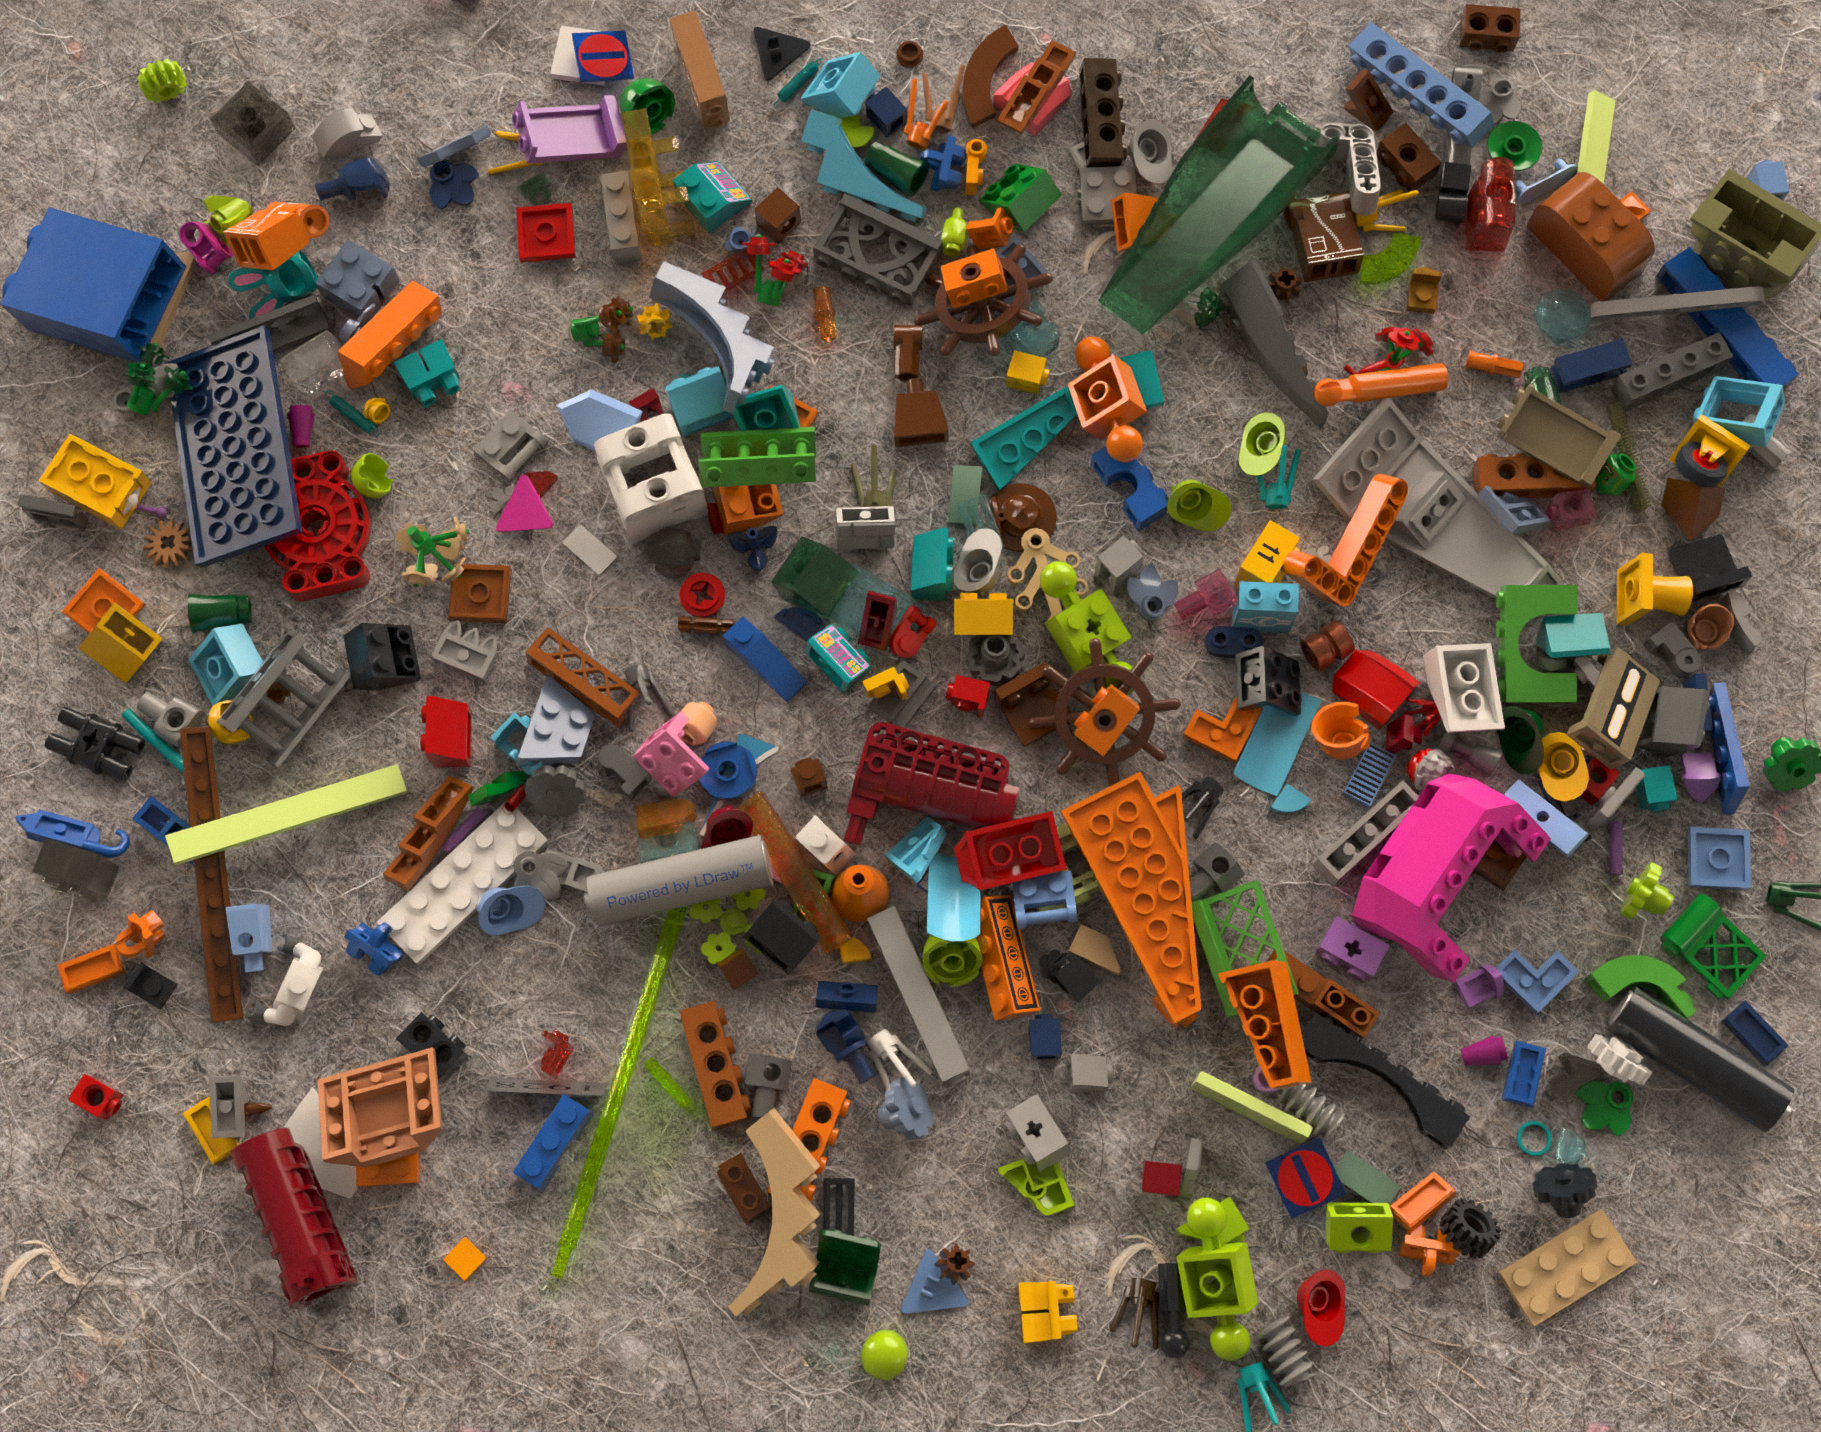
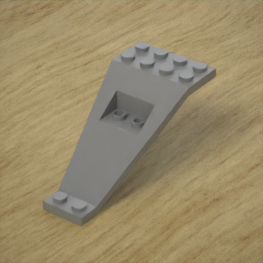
M1383 398L1312 479L1349 522L1374 476L1384 474L1405 480L1408 484V494L1385 541L1495 599L1496 593L1500 591V586L1564 584L1549 563L1518 533L1511 534L1502 527L1501 521L1478 493L1419 435L1390 398ZM1442 496L1443 501L1440 504L1439 499ZM1424 516L1425 522L1422 525V518ZM1536 617L1528 621L1526 625H1530Z

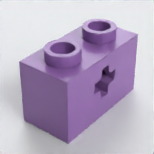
M1336 916L1331 922L1316 953L1321 955L1320 959L1323 962L1334 967L1338 964L1347 969V974L1358 981H1363L1364 979L1370 981L1390 945ZM1350 946L1355 948V954L1352 957L1347 955Z

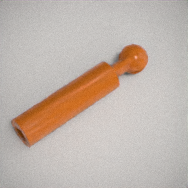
M1435 363L1350 375L1348 379L1342 380L1326 378L1320 380L1315 385L1314 398L1320 405L1330 407L1337 402L1344 401L1359 403L1383 398L1444 391L1448 386V371L1444 364Z

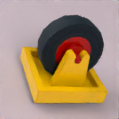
M1701 414L1669 460L1676 464L1681 474L1689 481L1707 488L1721 487L1751 445Z

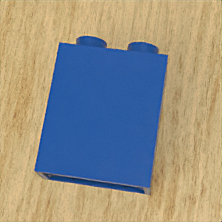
M49 207L41 224L31 229L27 238V252L16 273H12L5 280L2 289L3 299L0 305L27 330L133 362H141L142 359L139 358L141 350L137 348V345L146 347V344L150 343L187 266L163 239Z

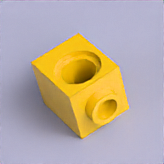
M1014 350L1007 373L1006 387L1039 395L1041 385L1046 386L1049 379L1050 370L1046 369L1047 358Z

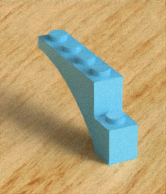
M811 109L801 141L808 143V150L823 154L824 149L827 150L817 179V183L824 185V191L838 195L839 191L849 193V196L865 202V199L875 202L874 208L890 213L891 208L901 211L900 217L914 222L917 217L925 218L927 207L912 202L893 191L867 168L847 139L841 127L842 119Z

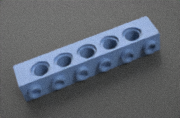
M1372 22L1348 45L1352 55L1350 59L1357 68L1369 70L1377 83L1383 84L1384 82L1398 99L1404 97L1409 101V105L1415 112L1420 115L1425 113L1429 116V120L1436 128L1440 130L1444 128L1450 132V137L1457 144L1462 145L1464 143L1472 149L1495 125L1490 110ZM1380 55H1384V56H1383L1382 58H1380V59H1375L1376 57H1378V56H1380ZM1399 70H1404L1400 74H1395V72ZM1418 85H1424L1419 89H1414ZM1438 100H1444L1440 104H1434ZM1458 115H1464L1461 119H1454Z

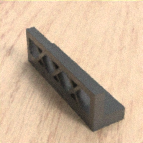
M312 295L208 336L212 345L249 332L252 329L265 326L270 330L273 354L328 334L331 330L316 296Z

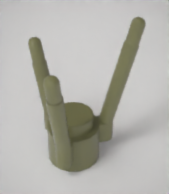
M873 444L871 446L872 490L867 491L866 496L864 495L857 466L855 463L851 464L852 475L859 497V507L891 506L897 469L894 468L891 471L886 495L884 496L883 491L878 490L877 446Z

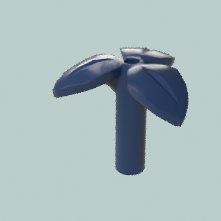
M776 526L765 527L759 532L755 528H749L747 534L743 532L728 534V539L731 546L739 553L751 551L747 563L753 570L761 571L766 567L768 557L761 551V548H771L776 542L778 531Z

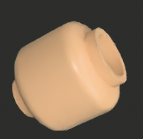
M705 702L687 703L682 712L689 720L682 728L685 733L680 739L690 746L704 744L718 724L717 718L714 715V709Z

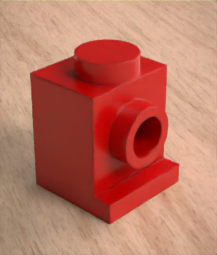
M956 675L954 683H948L945 700H950L951 704L955 705V708L960 711L972 712V709L977 710L978 716L983 717L990 692V682Z

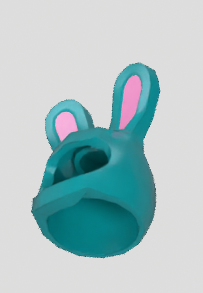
M300 250L274 270L238 268L229 274L228 284L237 292H244L264 284L268 285L271 293L252 306L249 311V319L281 308L288 301L313 293L317 289L315 283L318 277L310 261L303 251Z

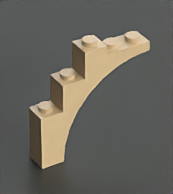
M775 1108L745 1131L758 1150L768 1174L772 1195V1227L768 1247L758 1271L746 1289L728 1306L735 1317L742 1311L746 1315L752 1312L761 1304L758 1299L765 1292H768L771 1296L785 1284L782 1280L783 1278L791 1288L798 1282L801 1286L805 1285L816 1275L814 1269L819 1264V1261L797 1234L799 1233L804 1237L817 1226L814 1220L820 1214L797 1185L805 1188L817 1178L814 1171L820 1165Z

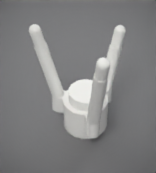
M887 1029L880 1031L867 1042L872 1049L868 1054L876 1065L886 1091L890 1089V1082L880 1058L883 1061L891 1059L910 1086H916V1082L895 1055L898 1049L928 1075L932 1074V1070L909 1050L896 1034L891 1036Z

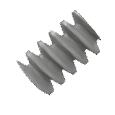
M1307 1084L1287 1088L1275 1103L1278 1105L1287 1101L1285 1112L1288 1113L1296 1109L1295 1118L1299 1120L1306 1118L1305 1123L1315 1127L1312 1137L1316 1138L1323 1134V1143L1343 1121L1345 1113L1340 1112L1333 1115L1336 1107L1334 1103L1324 1107L1325 1095L1315 1099L1316 1087L1305 1090Z
M1290 1315L1263 1327V1330L1257 1336L1258 1340H1268V1343L1262 1348L1263 1352H1274L1268 1359V1362L1270 1364H1280L1274 1371V1374L1285 1375V1378L1279 1383L1280 1387L1293 1386L1317 1374L1307 1372L1313 1365L1312 1361L1301 1360L1307 1354V1350H1296V1347L1302 1341L1301 1338L1290 1337L1296 1330L1295 1326L1284 1325L1290 1319Z

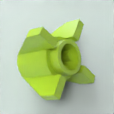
M210 195L202 200L208 213L213 212L209 216V220L204 223L213 227L215 232L221 236L224 235L223 232L253 214L249 203L237 197ZM222 237V240L229 246L226 237Z

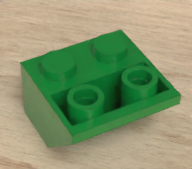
M1016 163L1008 167L1004 171V175L996 183L987 187L985 194L979 199V202L993 215L997 208L1004 207L1006 213L1013 221L1014 230L1025 232L1062 194L1046 169Z

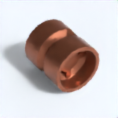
M1337 620L1323 626L1320 629V634H1310L1300 640L1303 655L1310 666L1319 673L1329 668L1334 663V658L1342 660L1355 651L1351 636L1346 628Z

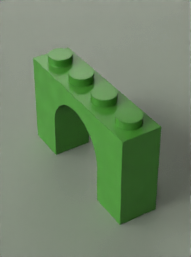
M1578 585L1500 586V591L1496 593V607L1500 609V620L1496 622V637L1500 638V650L1496 651V666L1500 667V679H1497L1501 702H1577V673H1542L1532 669L1524 662L1520 655L1518 640L1525 624L1536 616L1577 614Z

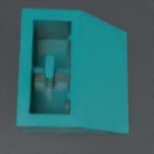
M939 528L914 536L911 600L946 601V592H952V565L947 564H953L954 538H948V528Z

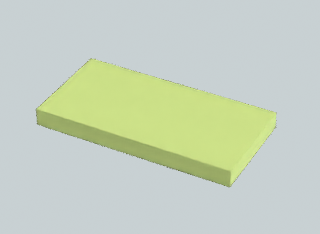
M1203 1071L1199 1073L1190 1088L1299 1144L1309 1138L1313 1129L1311 1125Z

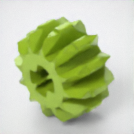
M157 59L153 64L147 63V68L139 70L140 75L137 77L138 85L148 101H155V103H160L161 101L168 102L169 99H177L178 94L185 92L184 88L187 86L186 76L177 61H170L169 59L159 61Z

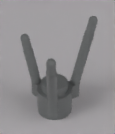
M636 664L625 670L624 673L627 679L625 682L642 694L646 705L649 706L652 703L648 693L652 687L669 717L675 716V712L657 685L654 675L649 674L645 664ZM633 704L627 710L630 732H634Z

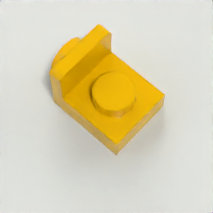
M895 667L862 681L863 690L868 699L873 696L881 698L891 692L890 688L895 687L901 701L907 699L906 690L910 689L904 674H898Z

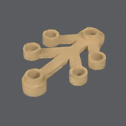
M1032 528L1024 533L1021 540L1024 552L1016 565L1008 570L1007 579L1011 584H1021L1025 577L1024 571L1034 558L1037 569L1024 592L1018 594L1015 600V607L1021 612H1026L1032 607L1033 598L1041 586V572L1048 565L1046 555L1062 562H1066L1067 558L1073 557L1077 562L1075 565H1071L1074 570L1080 564V556L1076 552L1066 553L1050 544L1048 534L1039 528ZM1032 538H1039L1041 544L1035 546L1030 540ZM1017 571L1021 574V578L1015 580L1011 577V573ZM1078 578L1077 584L1084 586L1083 592L1076 591L1079 598H1081L1088 591V583L1084 579ZM1044 592L1050 611L1049 620L1061 613L1062 609L1058 598L1050 597ZM1021 598H1026L1029 601V605L1023 607L1018 601Z

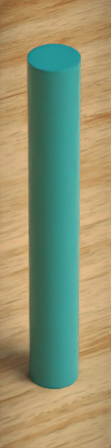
M130 708L126 709L121 717L183 774L182 757L160 736L156 735Z

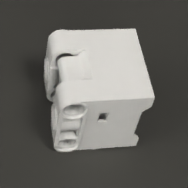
M671 414L658 415L606 435L594 443L597 461L605 481L608 483L618 513L632 544L645 540L651 534L687 520H696L708 515L702 486L691 465ZM670 453L676 468L675 471H668L639 482L636 486L628 489L623 475L629 473L630 468ZM659 490L666 491L664 496L660 498L652 496L654 492Z

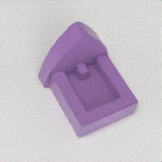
M1712 753L1681 754L1680 764L1685 787L1696 801L1703 802L1716 790L1721 780L1720 773L1716 771Z
M1483 964L1479 966V970L1454 982L1467 1009L1492 997L1498 999L1502 997L1504 991L1502 974L1490 964Z

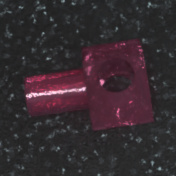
M1219 568L1195 581L1198 590L1173 604L1184 621L1207 607L1213 617L1237 605L1239 601ZM1221 589L1218 593L1211 594L1214 590Z

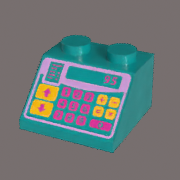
M719 161L693 164L672 180L676 196L709 234L753 202L750 196Z
M830 624L807 641L805 653L835 686L845 694L870 671L871 666L869 662L871 660L862 649L858 648L856 650L849 643L851 638L841 627L836 629Z

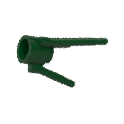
M1770 882L1767 890L1766 904L1773 906L1774 913L1784 914L1821 931L1820 923L1787 909V906L1794 905L1796 897L1821 900V893L1796 890L1821 888L1820 882Z

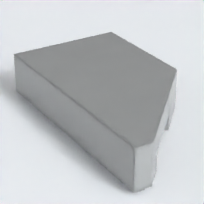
M1194 1138L1189 1140L1179 1194L1181 1198H1192L1203 1147L1202 1140Z

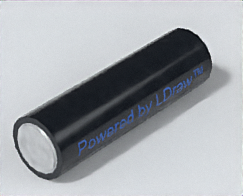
M1634 986L1623 997L1611 1015L1606 1027L1608 1031L1763 1132L1769 1131L1776 1122L1782 1123L1788 1116L1792 1108L1789 1103L1794 1095V1088L1638 987Z

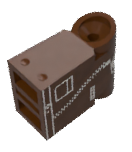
M1349 191L1332 193L1320 198H1302L1282 203L1285 221L1293 232L1304 283L1359 273L1364 253L1353 212H1351Z

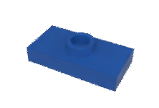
M1517 1040L1514 1042L1502 1095L1503 1101L1528 1108L1534 1107L1546 1048Z

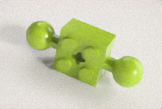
M1055 561L1046 565L1040 575V585L1048 596L1060 598L1066 610L1047 620L1044 624L1073 672L1092 663L1089 642L1093 638H1097L1101 642L1104 663L1120 665L1131 670L1133 667L1124 661H1117L1111 651L1132 637L1103 589L1100 588L1081 600L1075 591L1077 575L1073 567L1062 561ZM1106 677L1107 688L1110 684L1117 688L1122 682L1116 678ZM1131 688L1126 696H1129L1134 691L1133 688Z
M1200 1198L1189 1207L1187 1223L1191 1231L1201 1237L1203 1246L1188 1247L1176 1257L1188 1318L1216 1316L1218 1324L1211 1333V1347L1219 1358L1226 1361H1236L1248 1352L1250 1335L1245 1326L1236 1321L1235 1315L1247 1314L1259 1303L1247 1242L1221 1244L1219 1234L1223 1231L1227 1222L1226 1211L1217 1200Z

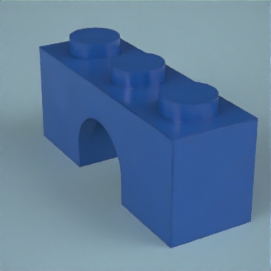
M1106 446L1092 454L1091 466L1106 487L1120 480L1127 481L1134 487L1135 493L1124 500L1123 511L1138 532L1167 514L1169 498L1162 488L1158 489L1153 483V476L1145 465L1141 466L1137 459L1126 463L1118 462L1109 455Z
M564 1094L512 1173L544 1192L559 1169V1161L565 1150L573 1140H578L594 1114Z

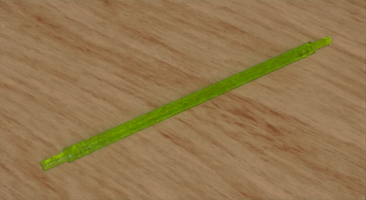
M688 906L668 910L667 912L668 914L664 921L654 957L565 1221L564 1229L561 1233V1238L558 1242L560 1249L551 1273L553 1277L563 1279L571 1251L576 1249V1244L584 1225L597 1180Z

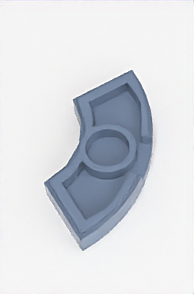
M487 125L417 159L421 167L425 168L476 145L488 138L491 132Z

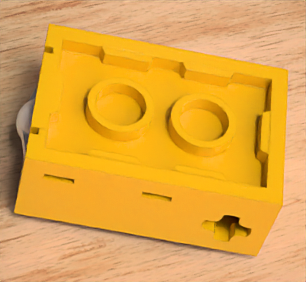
M72 434L68 435L39 479V482L50 493L78 506L122 530L152 484L141 470Z

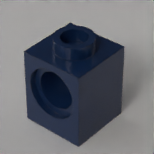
M887 86L881 91L873 92L865 102L866 116L886 138L906 124L907 108Z
M1052 1014L1035 1015V1020H1029L1028 1024L1031 1060L1061 1059L1060 1018L1053 1019Z

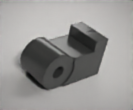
M1673 621L1643 644L1649 653L1657 649L1669 663L1671 673L1678 678L1691 676L1701 665L1699 653Z
M607 744L600 750L598 757L603 769L609 774H615L624 782L620 788L631 801L652 781L650 774L620 746Z

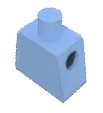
M255 903L226 907L232 954L244 956L245 973L263 971L262 953L272 952L269 905ZM251 936L253 937L252 945L249 942Z

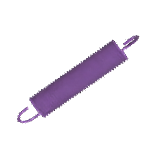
M486 803V804H485V805L489 804L488 808H487L485 811H487V810L489 809L490 803ZM477 807L463 824L453 832L444 842L441 849L450 854L486 817L480 811V808Z
M1615 811L1621 815V819H1623L1621 812ZM1610 817V881L1612 885L1618 886L1622 882V877L1620 883L1615 885L1612 883V875L1623 874V822H1611Z

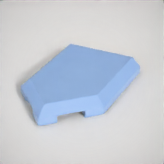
M592 389L557 405L573 442L595 451L594 443L598 439L638 424L643 412Z

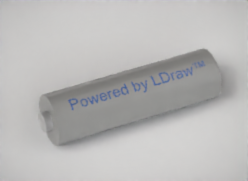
M762 835L588 876V893H584V901L588 913H593L597 925L601 927L772 886L773 871L767 846Z

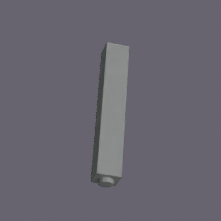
M893 906L868 917V926L942 1086L949 1083L950 1087L966 1081L965 1075L970 1073V1068L895 907Z

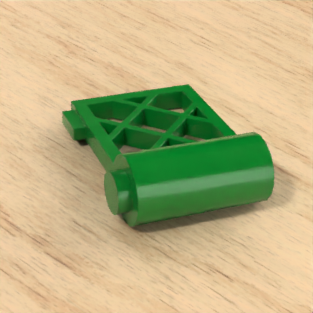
M1698 894L1660 937L1662 942L1661 948L1671 957L1679 956L1708 982L1705 988L1717 999L1722 997L1729 999L1767 956L1722 914V909L1714 900L1704 894ZM1721 925L1729 931L1730 944H1716L1715 931ZM1700 948H1710L1711 966H1702L1693 957ZM1717 948H1730L1732 965H1718ZM1737 948H1747L1755 956L1748 965H1738ZM1718 969H1732L1733 982L1727 989L1719 982Z

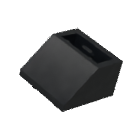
M361 623L343 635L354 690L378 691L421 680L411 625Z
M775 898L745 933L743 938L789 975L821 939V936L817 934L818 929L807 920L802 921L794 914L795 910L791 905L783 900L779 902Z

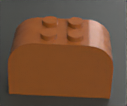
M1579 172L1534 209L1527 224V227L1600 302L1608 301L1641 274L1655 252L1653 238L1644 224L1599 179L1586 172Z

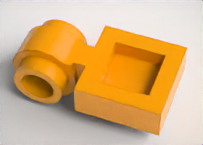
M980 139L970 140L965 147L967 159L965 195L976 196L977 185L983 184L984 169L978 168V164L986 159L987 145Z

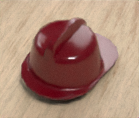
M728 804L724 808L717 809L707 819L706 832L701 849L749 838L753 831L752 818L746 812L734 809Z

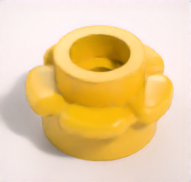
M383 397L372 398L364 405V417L370 419L375 424H380L388 418L390 407L386 404L387 402Z

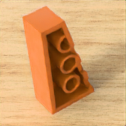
M1272 960L1218 973L1222 984H1225L1230 995L1229 1000L1233 1008L1237 1010L1243 1023L1241 1026L1245 1035L1249 1037L1255 1049L1253 1052L1269 1087L1286 1089L1312 1083L1287 962Z

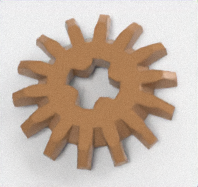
M174 519L169 520L167 527H165L162 520L159 521L160 530L151 526L149 529L154 533V536H144V540L151 541V543L143 546V550L151 549L146 555L147 559L149 560L155 556L153 564L158 566L160 561H163L164 568H168L169 561H173L175 567L179 566L177 559L180 557L187 561L189 558L184 554L185 551L193 552V548L187 546L189 542H192L191 537L186 536L190 533V528L181 530L185 524L182 521L174 527ZM175 537L173 540L175 546L172 549L169 547L162 549L164 545L162 542L163 538L170 539Z

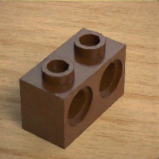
M1466 4L1460 20L1459 47H1466L1470 50L1490 49L1497 52L1514 51L1519 39L1521 8Z

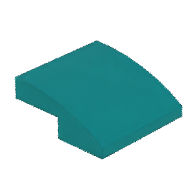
M1152 350L1119 358L1131 367L1146 409L1164 406V397Z

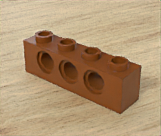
M1515 453L1509 457L1486 454L1477 458L1472 467L1474 490L1477 493L1484 486H1489L1494 494L1498 496L1508 492L1520 498L1589 497L1596 487L1595 479L1591 486L1586 489L1569 478L1559 476L1552 468L1531 456H1526L1524 453ZM1527 471H1535L1539 478H1532ZM1499 472H1507L1511 479L1502 478Z
M711 1001L679 1011L711 1128L715 1131L749 1121L747 1113L751 1112L752 1108L748 1095H742L739 1083H743L744 1080L740 1066H734L731 1054L736 1053L732 1037H725L723 1026L727 1025L728 1022L724 1008H717L715 1001ZM707 1029L717 1031V1037L712 1043L701 1041V1035ZM717 1057L724 1059L725 1066L720 1072L709 1070V1064L712 1059ZM725 1086L731 1087L733 1089V1096L730 1100L723 1102L717 1099V1093L720 1088Z

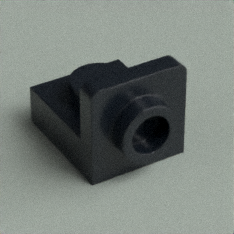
M140 962L127 973L126 983L123 988L162 1010L178 984Z

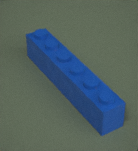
M1690 246L1663 264L1656 276L1672 295L1726 289L1720 277L1709 270L1702 256L1695 253ZM1742 307L1687 312L1707 337L1719 332L1721 333L1733 354L1729 363L1744 380L1783 385L1784 390L1799 375L1794 364L1780 353L1776 343L1763 333L1755 318L1749 316Z

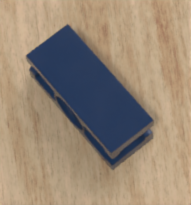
M1623 339L1557 357L1554 360V365L1550 367V371L1560 394L1616 378L1626 373V368L1631 367L1633 363Z

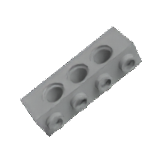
M1401 781L1319 856L1313 867L1334 887L1397 829L1419 796L1404 781Z

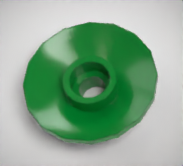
M1507 121L1499 124L1491 131L1487 141L1488 153L1492 161L1500 168L1508 171H1524L1531 168L1538 162L1543 151L1542 139L1538 132L1531 125L1521 121ZM1509 148H1514L1517 153L1511 152Z

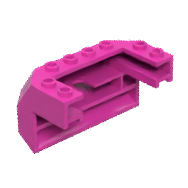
M1449 773L1429 781L1364 875L1352 913L1357 928L1396 941L1429 975L1454 983L1470 958L1437 925L1494 839L1510 856L1519 858L1523 852L1530 861L1536 862L1551 838L1519 803L1476 779Z

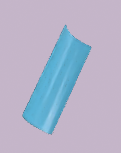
M1301 691V715L1293 716L1270 705L1264 706L1234 770V774L1245 783L1275 796H1278L1321 703V699Z
M936 852L929 864L927 932L948 941L974 939L980 934V891L973 885L962 882L956 857Z

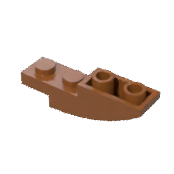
M1275 949L1272 951L1266 962L1277 959V953ZM1284 950L1299 993L1294 996V999L1319 1015L1321 1013L1327 1014L1337 1022L1336 1025L1345 1030H1350L1364 1039L1381 1013L1332 979H1325Z

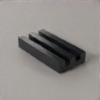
M824 1178L823 1230H830V1185H836V1230L842 1231L843 1185H848L847 1235L854 1236L855 1178Z

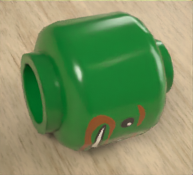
M1610 454L1595 478V489L1603 495H1620L1635 481L1636 465L1625 454Z

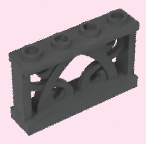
M844 193L836 212L813 247L814 259L820 266L826 269L833 268L839 271L848 280L860 281L869 290L876 293L880 291L888 295L897 304L903 305L905 303L912 306L927 275L943 253V240ZM845 217L850 219L849 232L837 231ZM865 227L874 231L871 235H859L858 232L866 234L864 231ZM883 235L888 237L889 249L895 259L880 264H868L862 254L859 242H874ZM838 238L849 239V243L841 242L836 245V248L844 249L843 254H837L829 249L831 241ZM900 243L906 246L905 249H900L904 255H901L896 250V244ZM923 254L927 258L918 271L912 263ZM905 267L913 275V281L907 286L894 281V278L897 276L902 277L905 281V272L903 270Z

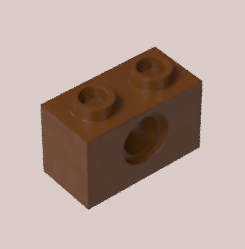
M1407 123L1382 139L1376 152L1379 162L1384 167H1388L1395 175L1398 184L1406 187L1409 192L1417 190L1437 176L1441 161ZM1402 158H1409L1412 162H1406Z

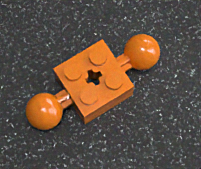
M1097 336L1086 337L1078 343L1075 349V360L1078 366L1086 372L1067 384L1082 428L1100 441L1107 437L1106 448L1114 460L1122 463L1131 462L1140 455L1143 448V440L1140 433L1135 428L1127 426V424L1147 412L1131 367L1114 354L1111 355L1110 347L1105 340Z

